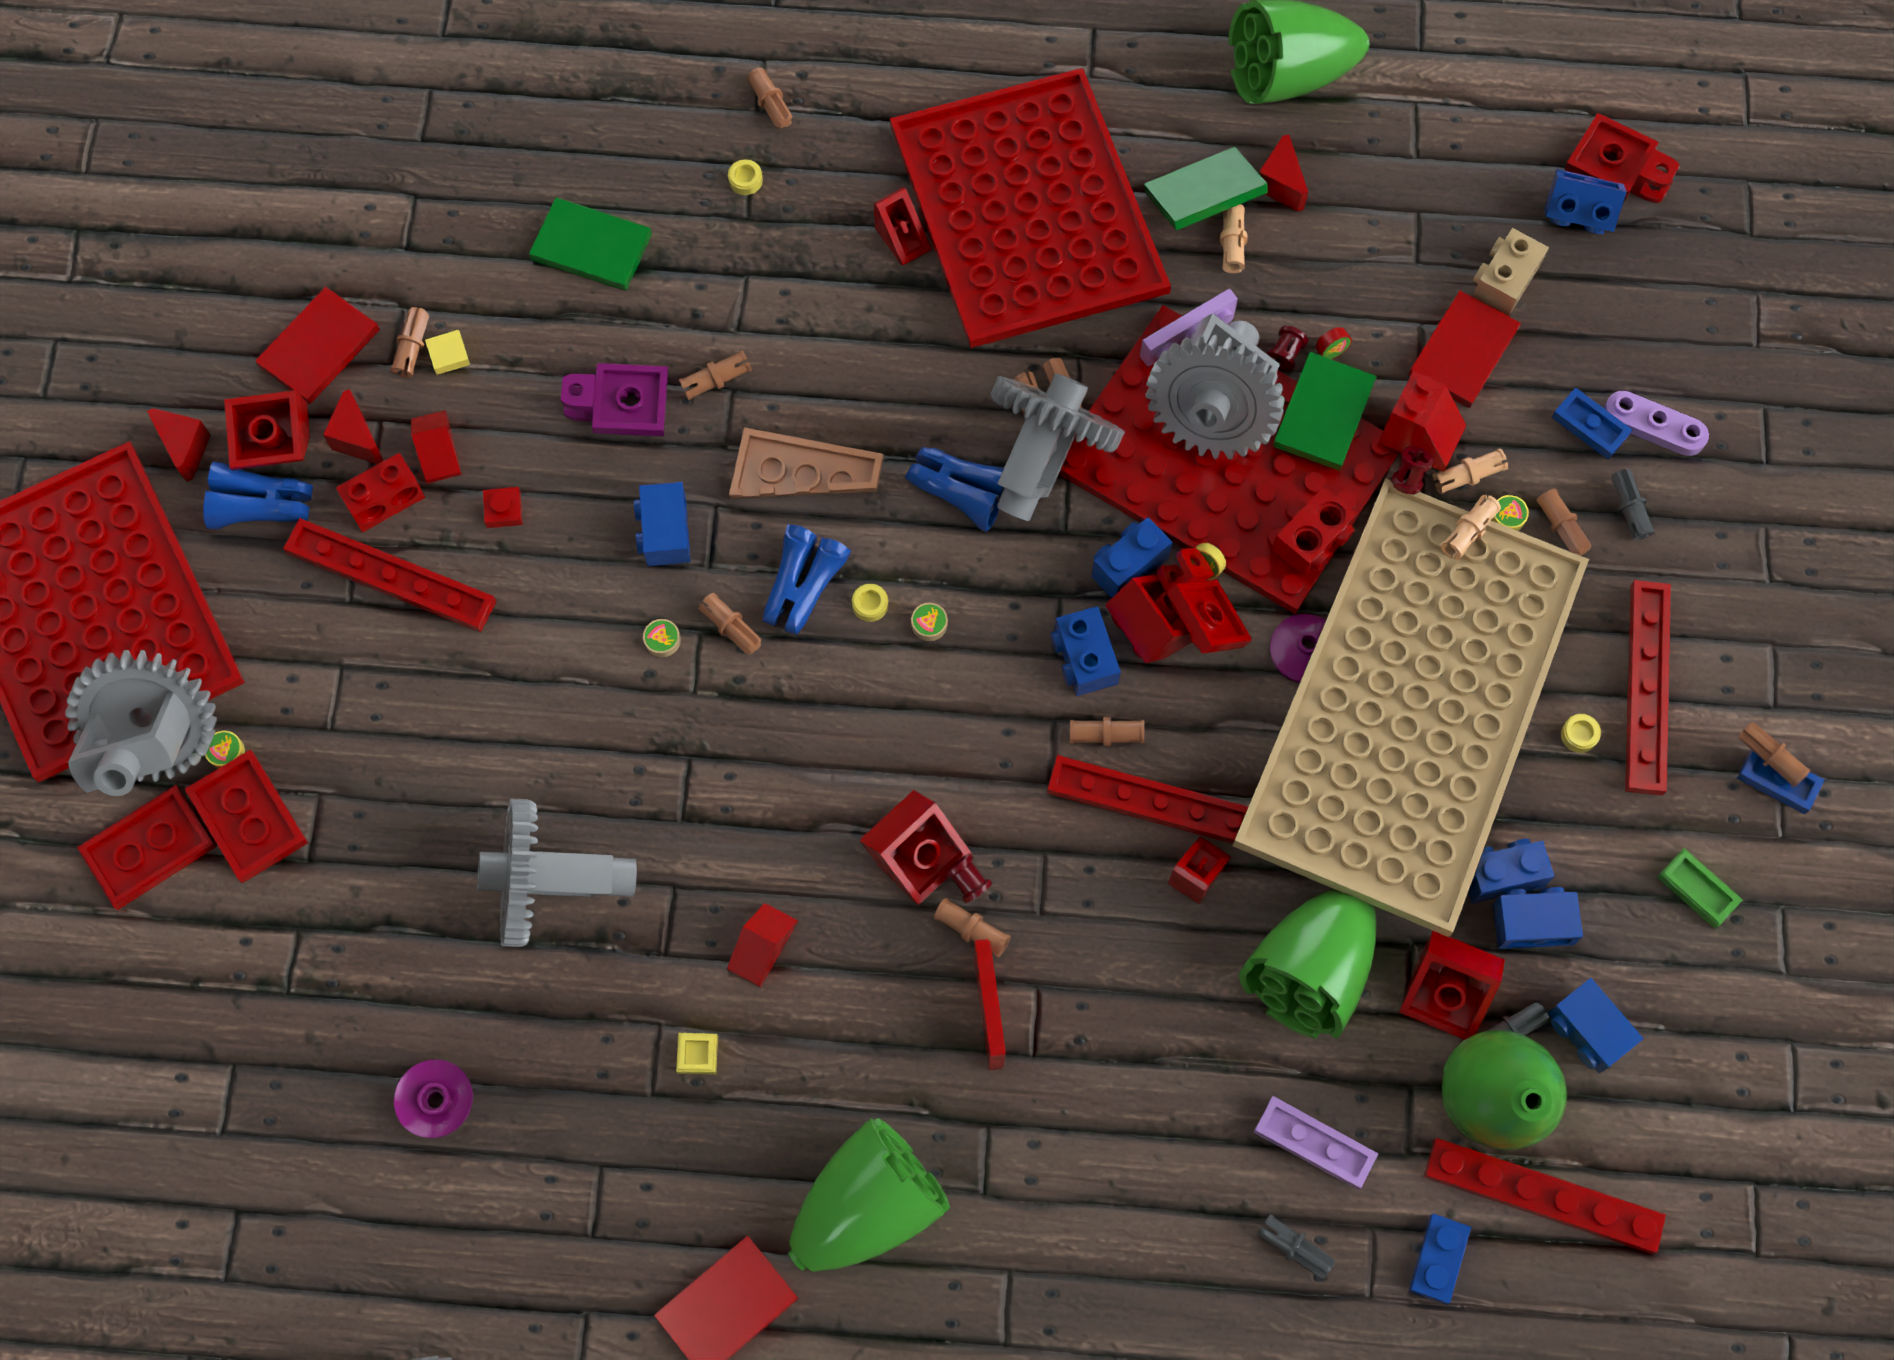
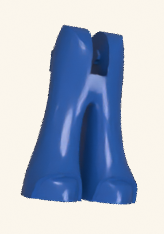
M921 447L916 456V461L919 464H912L905 479L916 487L949 502L961 510L980 530L987 532L993 526L999 512L997 504L1005 487L997 483L1004 468L962 460L934 447Z
M212 462L208 475V485L211 491L205 492L203 505L204 522L207 529H221L234 523L247 521L298 522L299 518L308 521L310 507L297 501L311 500L313 485L297 479L268 477L242 469L231 470L229 464ZM233 494L253 495V496H259V497H250V496L233 495Z
M787 524L783 538L779 571L765 605L762 621L775 627L789 601L794 603V606L789 613L785 631L797 635L806 624L820 595L831 578L849 558L851 550L836 540L822 537L804 582L800 587H796L807 561L817 544V536L802 526Z

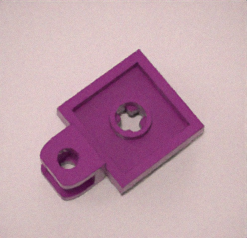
M597 363L596 378L595 374L566 375L562 378L561 403L564 405V416L574 421L592 422V430L596 434L664 437L668 366ZM631 393L635 394V399L640 400L634 406H626L625 403H621V399H627L628 394Z

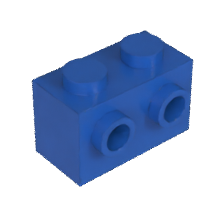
M1556 169L1544 208L1545 215L1550 218V222L1560 226H1570L1571 223L1584 225V230L1595 234H1604L1605 230L1614 232L1627 192L1624 184Z
M683 482L639 486L640 499H634L635 519L642 523V532L636 533L638 554H644L647 566L691 562L687 503Z
M1149 517L1140 524L1137 522L1130 524L1121 533L1119 541L1112 546L1110 544L1104 545L1093 557L1094 563L1091 577L1111 598L1132 578L1148 576L1169 559L1173 542Z
M1096 606L1057 617L1055 629L1053 632H1050L1055 652H1062L1065 661L1061 668L1066 685H1073L1076 696L1118 685L1121 671L1099 607Z
M1528 838L1520 839L1509 843L1507 849L1494 851L1493 847H1484L1468 890L1471 903L1475 904L1497 899L1503 895L1504 891L1511 889H1525L1527 892L1544 888L1555 877L1544 841L1531 843Z
M1562 887L1546 888L1541 890L1540 894H1527L1525 889H1511L1504 891L1503 895L1492 904L1498 949L1574 946L1583 938L1577 892H1564Z
M1592 978L1588 979L1548 1012V1015L1552 1018L1551 1025L1561 1037L1569 1038L1578 1049L1577 1055L1588 1068L1595 1069L1599 1074L1644 1039Z

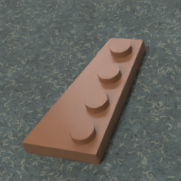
M744 427L729 497L730 499L877 492L884 454Z

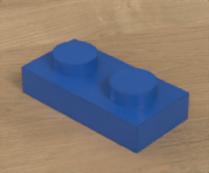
M1577 388L1569 394L1551 417L1608 460L1633 431V429Z
M1750 750L1737 779L1804 815L1809 812L1825 779L1809 772L1793 788L1770 765L1765 767L1763 765L1765 761L1754 751Z
M1434 1213L1430 1215L1409 1292L1445 1305L1450 1304L1470 1234V1226Z

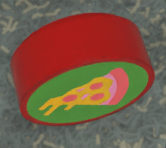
M1333 328L1318 339L1315 349L1320 356L1332 360L1343 354L1350 347L1352 338L1344 328Z

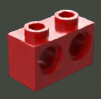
M400 452L336 487L362 533L425 498L415 476Z
M1323 486L1276 535L1271 550L1304 577L1313 568L1319 571L1332 556L1329 551L1336 543L1343 546L1354 533L1355 529L1352 525L1357 513ZM1321 518H1330L1335 521L1336 525L1327 526L1321 521ZM1306 542L1312 546L1313 550L1304 551L1298 547L1297 543Z

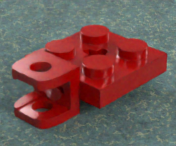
M1597 113L1567 161L1564 170L1624 184L1627 192L1625 200L1631 192L1647 201L1660 203L1673 183L1672 179L1679 169V163L1672 157L1656 150L1659 144L1658 141ZM1611 152H1615L1617 154V161H1610L1603 154L1609 155ZM1656 167H1664L1666 168L1668 173L1666 174L1665 172L1657 169ZM1649 184H1651V185H1653V186H1656V187H1659V188H1661V189H1660V190H1652V189L1649 187Z
M1186 548L1176 553L1181 568L1174 564L1162 565L1157 569L1158 578L1172 602L1173 610L1184 622L1190 633L1192 643L1202 654L1244 648L1252 641L1250 634L1218 580H1208L1215 574L1198 549Z

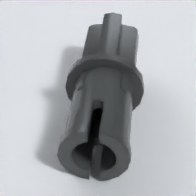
M1623 469L1615 472L1611 480L1621 504L1618 510L1626 518L1632 540L1638 541L1648 538L1649 535H1654L1655 531L1645 508L1647 501L1645 498H1641L1631 470Z
M1534 1003L1509 1018L1507 1016L1501 1017V1022L1487 1031L1505 1030L1525 1036L1548 1023L1549 1016L1541 1004Z
M1270 1214L1265 1224L1276 1230L1278 1234L1275 1235L1262 1226L1257 1236L1262 1237L1287 1255L1286 1260L1289 1261L1292 1258L1320 1279L1327 1277L1335 1264L1334 1258L1304 1238L1306 1236L1305 1233L1302 1232L1299 1235L1276 1219L1274 1215Z

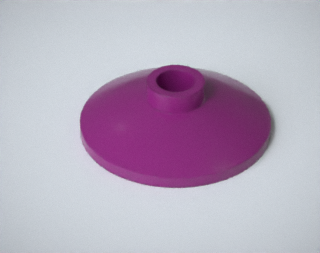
M1299 614L1285 619L1276 627L1270 640V656L1273 664L1283 676L1294 682H1301L1315 647L1312 649L1305 648L1302 645V641L1310 640L1316 646L1325 625V619L1310 614Z
M438 1059L426 1060L411 1067L401 1077L394 1094V1109L400 1123L412 1134L429 1139L444 1137L457 1130L467 1119L473 1103V1090L467 1075L455 1064ZM434 1095H442V1104L437 1108H432L430 1106L431 1098Z

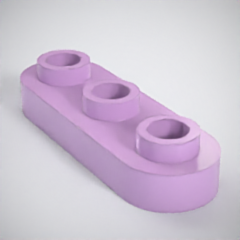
M1628 391L1613 393L1603 407L1633 429L1632 435L1681 455L1693 456L1698 454L1709 439L1708 429L1701 421ZM1619 404L1627 405L1629 410L1622 409ZM1653 417L1661 419L1663 423H1656ZM1686 431L1693 432L1696 437L1689 436Z

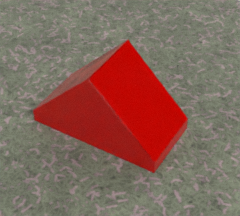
M1283 135L1259 171L1260 176L1267 182L1268 193L1264 195L1295 211L1304 210L1309 192L1290 135Z
M905 187L874 203L875 229L901 265H905L932 250Z
M351 390L343 391L325 429L324 438L333 451L375 464L383 462L382 455Z
M155 408L148 410L147 413L175 467L186 482L193 480L211 434L200 419Z
M446 410L412 418L411 436L426 483L462 475Z
M1200 836L1175 865L1168 884L1200 904L1231 859V856Z
M764 903L743 926L727 970L761 988L796 927L798 920Z

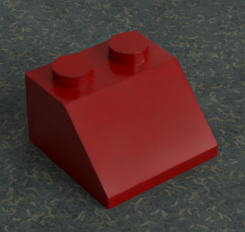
M1413 371L1378 443L1400 453L1407 447L1424 449L1433 457L1434 462L1431 467L1444 472L1465 430L1466 423L1446 385L1435 381L1431 377Z
M296 390L224 399L229 468L231 470L304 460L310 439L308 404Z
M1157 574L1132 578L1105 604L1112 615L1111 618L1114 624L1125 633L1132 643L1133 651L1145 663L1165 659L1192 643L1188 629L1173 610L1172 602Z
M915 790L910 792L859 840L876 864L917 905L921 904L947 879L943 872L951 864L964 855L971 853L938 805Z
M1432 930L1418 959L1399 1012L1466 1040L1477 1033L1502 982L1505 959Z

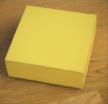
M459 330L425 340L436 375L470 365Z
M678 1033L677 1074L716 1075L718 1035Z

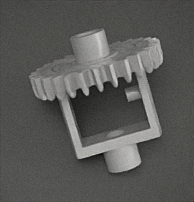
M1212 313L1197 324L1190 339L1187 337L1183 339L1180 346L1177 343H1173L1169 350L1163 351L1158 361L1155 362L1146 386L1149 387L1146 398L1151 399L1148 409L1149 411H1157L1153 419L1155 423L1165 422L1162 429L1164 434L1172 431L1176 433L1172 440L1174 443L1182 439L1186 440L1185 450L1189 451L1194 445H1197L1200 456H1203L1206 450L1210 449L1214 459H1218L1221 450L1224 451L1228 459L1233 458L1235 451L1244 457L1249 448L1254 452L1258 451L1261 443L1266 445L1271 435L1276 433L1284 412L1282 407L1285 402V398L1281 395L1283 390L1282 384H1275L1280 364L1257 347L1259 333L1252 324L1246 321H1234L1227 325Z
M1055 373L1047 392H1043L1014 379L1002 376L997 377L991 391L992 400L997 402L998 405L1003 404L1005 409H1009L1013 405L1014 414L1019 413L1021 409L1025 410V422L997 483L1005 487L997 504L999 509L1017 518L1030 521L1039 498L1049 497L1075 436L1077 442L1087 437L1088 446H1093L1096 442L1098 450L1103 448L1106 452H1113L1117 449L1125 431L1110 421L1080 408L1088 390L1087 386Z
M124 650L120 660L113 653H109L105 662L98 658L94 661L91 668L85 667L80 677L76 678L67 698L68 707L65 715L70 719L67 725L68 730H77L73 737V741L77 745L68 761L69 769L76 783L86 793L99 789L110 796H122L132 790L136 779L141 782L146 775L151 774L152 780L157 782L162 771L166 773L168 779H172L177 769L180 773L184 774L188 771L190 765L195 766L199 763L201 756L207 753L216 731L214 727L217 717L212 716L216 707L213 703H207L211 694L209 690L198 691L202 683L200 678L191 681L187 680L191 671L188 667L180 672H176L177 661L174 659L164 666L162 665V655L159 653L156 654L151 662L148 661L144 650L140 651L137 660L133 659L129 650Z
M510 799L506 816L504 853L479 852L477 890L501 891V945L522 947L528 943L529 929L532 927L531 922L524 920L533 916L532 911L526 910V905L535 902L533 898L527 897V894L634 897L637 875L636 859L613 858V855L529 851L530 845L538 842L536 837L530 836L531 832L538 830V826L533 824L538 819L536 804L528 799Z

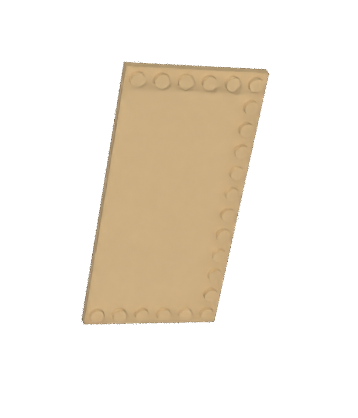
M1385 479L1235 838L1233 847L1450 938L1454 932L1589 559L1494 521H1490L1487 524L1484 535L1469 546L1461 559L1455 560V556L1451 559L1443 553L1441 545L1457 527L1458 519L1462 515L1468 514L1469 511L1421 492L1415 495L1404 494L1395 489L1390 480Z

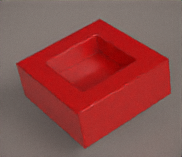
M519 487L483 490L484 522L487 529L523 525L522 500Z

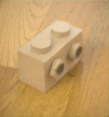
M1512 228L1506 239L1501 237L1497 239L1489 256L1493 257L1490 264L1482 263L1477 271L1473 282L1478 285L1472 297L1509 316L1542 264L1549 247Z

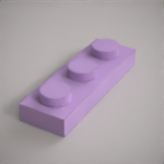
M1229 288L1143 339L1140 352L1141 359L1147 367L1158 361L1161 353L1168 351L1173 343H1177L1180 346L1183 339L1186 337L1190 339L1197 324L1212 313L1228 324L1234 318L1238 298Z
M1274 1096L1271 1097L1253 1132L1357 1190L1362 1188L1378 1156L1377 1152Z

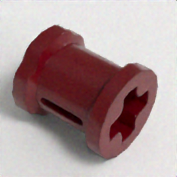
M1284 325L1279 330V339L1274 348L1269 349L1266 354L1280 364L1279 371L1291 372L1296 364L1295 358L1301 349L1306 348L1309 339L1300 329Z
M1407 447L1401 454V466L1398 471L1393 473L1391 482L1393 487L1399 492L1415 495L1420 493L1423 487L1421 480L1424 473L1431 468L1434 461L1430 453L1424 449Z
M971 853L955 861L943 872L946 878L951 877L964 895L962 900L965 904L979 897L993 884L990 879H984L973 864L972 860L974 857Z

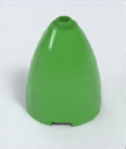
M1251 0L1248 3H1242L1238 7L1231 22L1228 45L1234 46L1236 69H1232L1230 72L1239 95L1247 103L1263 104L1299 97L1334 82L1355 67L1369 50V37L1360 26L1349 18L1315 4L1296 0Z
M1333 888L1306 901L1278 923L1245 962L1239 972V980L1246 994L1251 995L1255 993L1269 1007L1265 1013L1287 1028L1317 1039L1320 1033L1330 1034L1335 1039L1338 1038L1344 1031L1358 1005L1371 969L1376 943L1377 922L1375 906Z
M1505 1030L1477 1033L1459 1044L1451 1053L1444 1066L1442 1103L1447 1116L1463 1135L1478 1144L1501 1150H1514L1532 1146L1549 1136L1558 1126L1564 1115L1567 1104V1088L1561 1068L1543 1046L1524 1035Z
M870 1118L846 1140L816 1178L804 1199L789 1240L791 1250L788 1252L791 1260L802 1271L806 1268L812 1272L834 1270L877 1257L916 1236L950 1209L948 1199L934 1175L930 1172L927 1174L920 1161L911 1153L913 1152L911 1146L882 1119L877 1118L874 1121Z

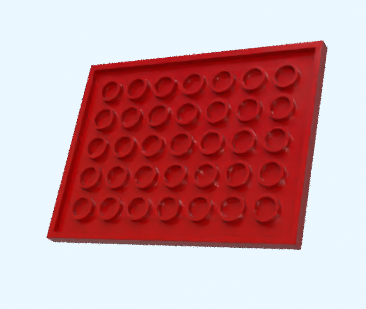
M1083 68L890 118L893 136L970 348L1170 294L1171 284Z
M1162 305L1089 410L1090 413L1110 421L1125 431L1119 446L1113 452H1106L1103 448L1098 450L1096 442L1093 446H1088L1087 437L1077 442L1075 436L1058 475L1140 523L1149 517L1173 543L1183 549L1195 548L1201 543L1214 545L1222 552L1226 560V566L1222 572L1296 615L1340 545L1336 543L1329 551L1332 556L1319 571L1313 568L1304 577L1271 550L1276 535L1323 486L1357 513L1353 522L1354 525L1400 452L1378 443L1383 430L1360 418L1340 471L1273 447L1274 440L1298 383L1278 370L1275 384L1280 383L1283 386L1281 395L1285 398L1282 407L1284 412L1276 433L1271 435L1266 445L1261 443L1256 452L1249 448L1244 457L1235 451L1232 459H1228L1222 450L1218 459L1213 458L1210 449H1207L1204 455L1200 456L1197 445H1194L1189 451L1185 450V439L1174 443L1172 440L1176 433L1172 431L1164 434L1162 429L1165 422H1154L1153 419L1157 411H1149L1148 406L1151 399L1146 398L1149 388L1146 386L1154 364L1147 367L1141 359L1142 340L1182 317V315ZM1321 518V521L1327 526L1336 525L1335 521L1330 518ZM1306 542L1297 543L1298 547L1304 551L1313 550L1312 546Z
M130 441L0 501V704L31 775L38 783L69 768L68 761L77 745L73 741L77 730H68L67 725L70 719L65 715L68 707L67 698L76 678L80 677L85 667L91 668L94 661L98 658L105 662L108 654L113 653L120 660L124 650H129L133 659L137 660L140 651L144 650L148 661L152 662L156 654L159 653L162 655V665L164 666L173 659L177 661L176 672H180L188 667L191 670L187 678L188 681L200 678L202 683L198 691L209 690L211 694L208 701L245 683L136 449Z

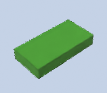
M1685 848L1657 876L1661 882L1714 929L1719 927L1743 901Z

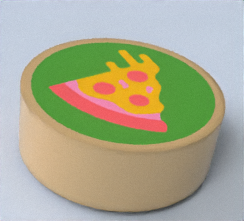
M935 603L919 605L911 617V626L914 634L924 641H935L941 638L948 626L945 610Z
M654 620L646 626L643 632L645 647L653 656L661 658L671 656L680 646L681 637L679 630L669 620Z

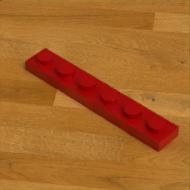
M299 518L283 547L287 555L480 633L497 602L493 595Z
M1634 580L1630 586L1625 792L1663 796L1667 792L1671 584Z
M1060 755L1056 757L1047 789V794L1231 844L1235 841L1249 807Z
M1439 1138L1433 1140L1424 1178L1650 1254L1658 1253L1666 1214Z

